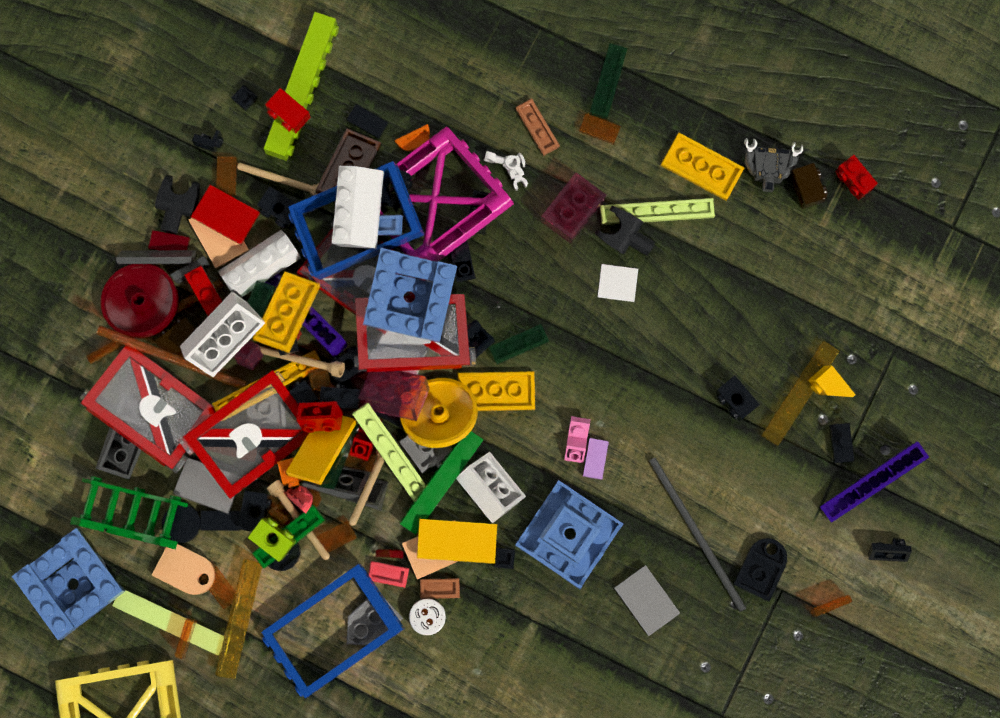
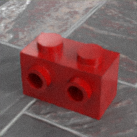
M281 88L265 104L268 110L267 114L274 120L276 118L282 122L281 126L288 132L292 130L296 134L311 118L309 111Z
M855 155L842 163L835 171L838 178L846 184L851 194L858 200L872 191L878 184Z
M336 401L299 403L296 420L303 432H332L333 430H341L343 412Z

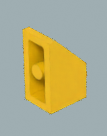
M824 365L808 380L812 385L811 389L818 395L855 396V393L832 365Z

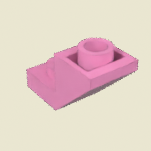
M571 416L564 460L578 463L584 462L590 419Z

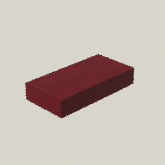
M152 230L148 249L154 251L188 250L190 237Z

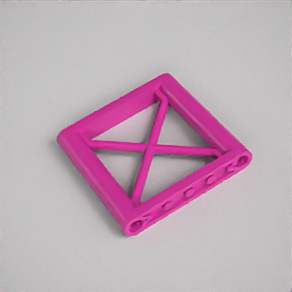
M447 126L397 163L400 170L412 176L438 157L431 195L409 194L412 202L430 203L423 244L416 250L408 242L398 246L406 255L435 262L443 259L514 205L511 198L502 189L503 185L499 179L491 176L492 173L489 168L479 163L480 159L476 153L473 152L471 154L466 142L463 139L460 141ZM454 149L491 193L484 198L439 196L445 156ZM438 203L479 205L477 209L431 243ZM389 235V236H390L392 239H394V238L399 237V236H401V235Z

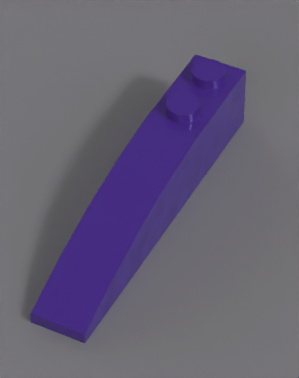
M277 274L262 285L273 295L281 276ZM311 306L302 326L335 358L348 344Z
M915 441L820 507L832 523L928 459L929 456L920 443Z

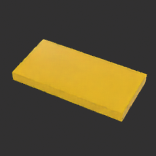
M679 132L660 165L727 201L744 170L743 166Z
M284 271L262 317L265 324L254 334L253 340L289 353L316 297L320 284Z
M534 371L458 373V381L466 385L473 393L478 411L535 410Z
M343 416L341 430L309 433L288 467L287 475L321 485L357 424L356 420Z
M419 519L417 559L495 564L497 524Z

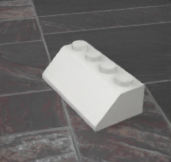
M339 166L332 244L340 247L377 249L384 171L358 166Z
M281 229L218 272L230 291L242 298L301 259V257Z
M231 292L180 346L186 360L214 377L265 324V321L245 300Z

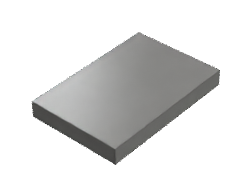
M187 458L173 494L228 514L235 496L229 499L203 463ZM221 470L231 485L242 478L241 476Z
M646 565L614 587L648 636L680 614Z

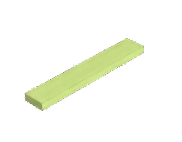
M713 198L600 205L601 225L620 224L616 214L610 211L611 206L624 210L643 222L715 217Z
M367 402L354 411L352 415L409 496L415 501L426 484Z
M127 590L117 597L112 605L216 655L220 654L228 638Z

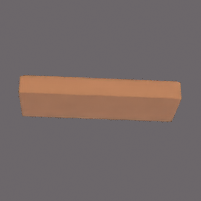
M532 98L515 108L543 156L560 147Z

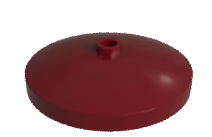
M131 264L119 269L106 282L101 294V311L106 322L117 333L129 338H147L161 332L172 321L178 307V292L173 280L164 270L152 264Z

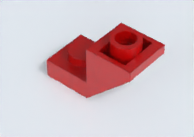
M361 426L353 439L349 455L368 461L374 444Z

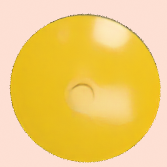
M435 378L418 384L406 395L400 409V420L407 436L415 443L430 448L447 447L461 441L471 432L478 416L477 403L471 390L463 383L450 378Z

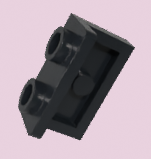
M476 319L467 325L470 363L495 342L494 338ZM456 335L450 342L458 346L459 356L458 335Z

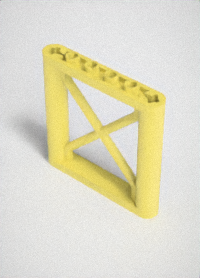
M149 660L137 662L136 667L124 664L117 666L118 670L110 671V667L98 669L96 674L84 671L78 673L79 677L55 681L60 718H80L79 704L98 718H112L82 696L81 684L150 672V686L126 718H136L156 689L161 718H181L173 660L149 664Z

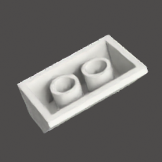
M490 452L469 465L456 478L492 523L526 497Z

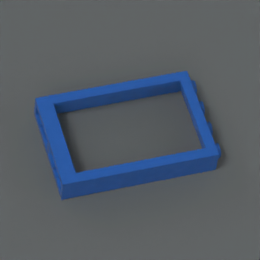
M394 161L375 170L384 171L383 180L390 177L410 232L378 245L377 249H368L327 268H323L304 214L336 201L337 186L288 207L290 210L288 216L291 223L296 226L295 235L298 241L302 242L303 248H301L305 259L308 258L310 264L308 270L311 276L321 280L379 255L381 248L391 250L425 235L399 167Z
M358 564L261 633L263 634L262 640L267 647L271 646L275 652L273 653L275 660L279 664L282 663L285 667L284 673L289 680L293 679L295 682L297 693L301 697L307 698L402 632L405 628L362 564ZM354 577L389 630L317 681L307 686L273 634Z

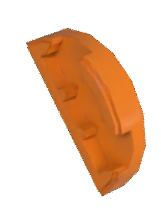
M426 124L394 140V142L404 151L413 152L429 140V126Z

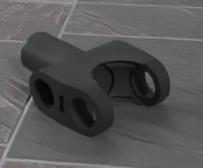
M166 175L159 188L155 208L165 211L160 230L177 235L182 215L191 217L198 205L200 183L193 182L186 193L178 195L173 193V176Z
M611 206L610 211L614 212L619 218V229L611 234L603 233L597 229L595 234L622 254H625L628 247L631 246L647 256L652 250L655 241L639 232L644 222L624 210Z

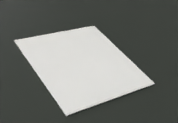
M602 264L598 297L634 302L638 269Z

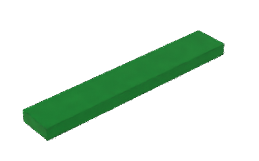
M471 431L465 438L455 444L401 519L400 525L415 535L417 534L419 519H427L483 442L481 437Z

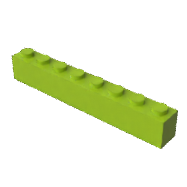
M317 12L313 15L285 90L288 95L305 109L313 101L314 94L312 93L314 87L317 88L320 82V77L318 76L320 71L325 69L327 53L330 54L333 46L331 41L333 36L336 37L339 31L335 18ZM276 118L265 143L264 151L267 155L287 161L288 157L293 155L295 148L293 144L295 139L299 138L301 129L296 134L292 130L288 132L281 126L282 122Z

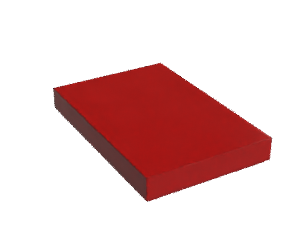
M210 185L191 218L233 242L242 245L260 212Z

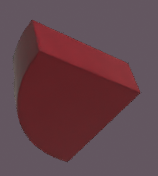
M377 549L375 557L403 558V551Z

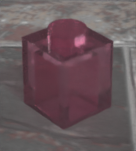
M249 340L234 357L237 364L253 371L263 358V354L259 345Z

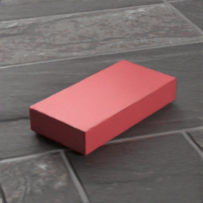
M371 561L368 575L373 582L406 588L409 568Z

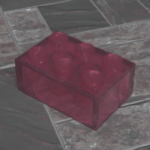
M576 172L543 213L541 222L571 244L605 201L606 194Z
M369 372L359 399L362 406L368 402L374 412L417 421L429 392V385L425 376L407 372Z

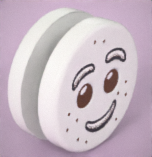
M433 599L419 600L412 606L409 613V621L412 628L421 635H433L439 632L446 620L443 606Z

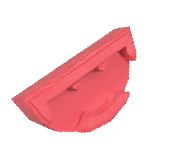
M299 486L295 489L289 488L284 492L288 499L306 514L313 502L311 492L304 486Z

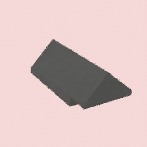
M121 394L114 415L146 438L150 425L140 413L139 405L141 400ZM109 428L96 469L130 480L141 449L112 428Z
M333 463L321 485L304 480L303 486L357 504L370 472ZM376 479L365 507L378 511L382 510L388 482Z

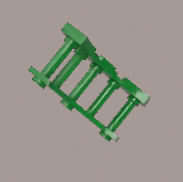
M91 476L90 479H82V482L91 484L83 514H80V518L72 516L70 524L102 532L106 528V533L176 550L178 542L171 540L170 532L177 506H188V503L181 502L182 498L170 495L168 499L146 494L145 489L134 487L133 490L102 483L101 478ZM98 486L112 490L105 518L101 523L91 521L92 517H90ZM120 492L134 495L128 519L123 528L113 526L114 522H112ZM141 497L154 500L148 525L143 533L135 532L134 527ZM161 503H170L162 534L156 537L154 529Z

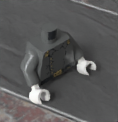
M747 138L744 140V144L747 147L745 150V165L750 175L754 176L755 181L763 182L762 191L773 192L774 183H781L783 179L790 176L792 170L796 167L799 158L798 154H801L803 151L802 144L799 150L794 149L795 142L791 147L793 153H790L791 150L756 147L757 141L754 138L752 145H748Z

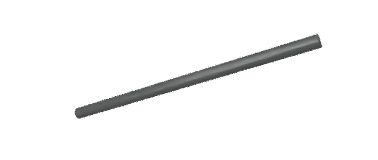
M656 457L649 461L739 612L745 610L746 606Z

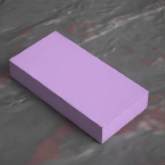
M589 439L583 477L602 480L608 441Z

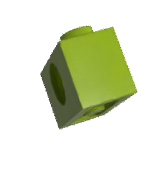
M265 517L261 519L248 539L280 562L296 543V540L293 539L294 535L286 529L284 531L278 527L279 524L270 517L267 519ZM270 533L277 535L278 541L276 543H272L269 540Z

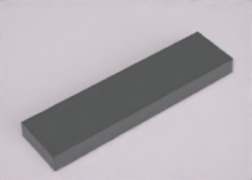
M196 250L121 251L116 256V262L118 264H191L196 258Z

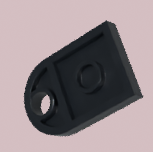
M770 538L756 541L750 547L733 585L770 602L787 564V552L784 546L777 540ZM768 544L776 546L777 550L774 555L767 553L766 547Z

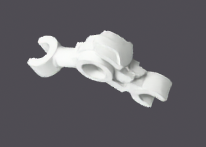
M486 151L484 161L502 164L508 171L510 179H514L513 188L515 191L518 190V182H522L524 188L527 187V180L522 177L524 172L520 167V163L522 167H525V159L521 153H518L517 156L501 157Z

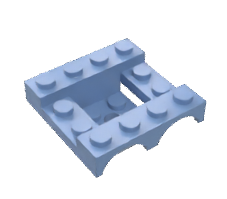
M381 248L363 325L439 343L457 265L440 261L435 262ZM406 292L414 294L415 300L408 303L404 300Z
M558 480L515 546L580 590L613 538L623 526V523ZM572 528L575 530L576 536L574 539L569 540L565 537L564 532L566 529Z
M75 528L63 537L58 544L12 576L57 640L65 638L125 592V589L111 575L103 559L89 545L80 528ZM72 558H74L71 562H69L67 565H65L63 568H61L47 580H44L52 573H54L56 570H58L60 567H62L64 564H66L68 561H70ZM73 578L77 579L79 583L75 590L69 587V581Z

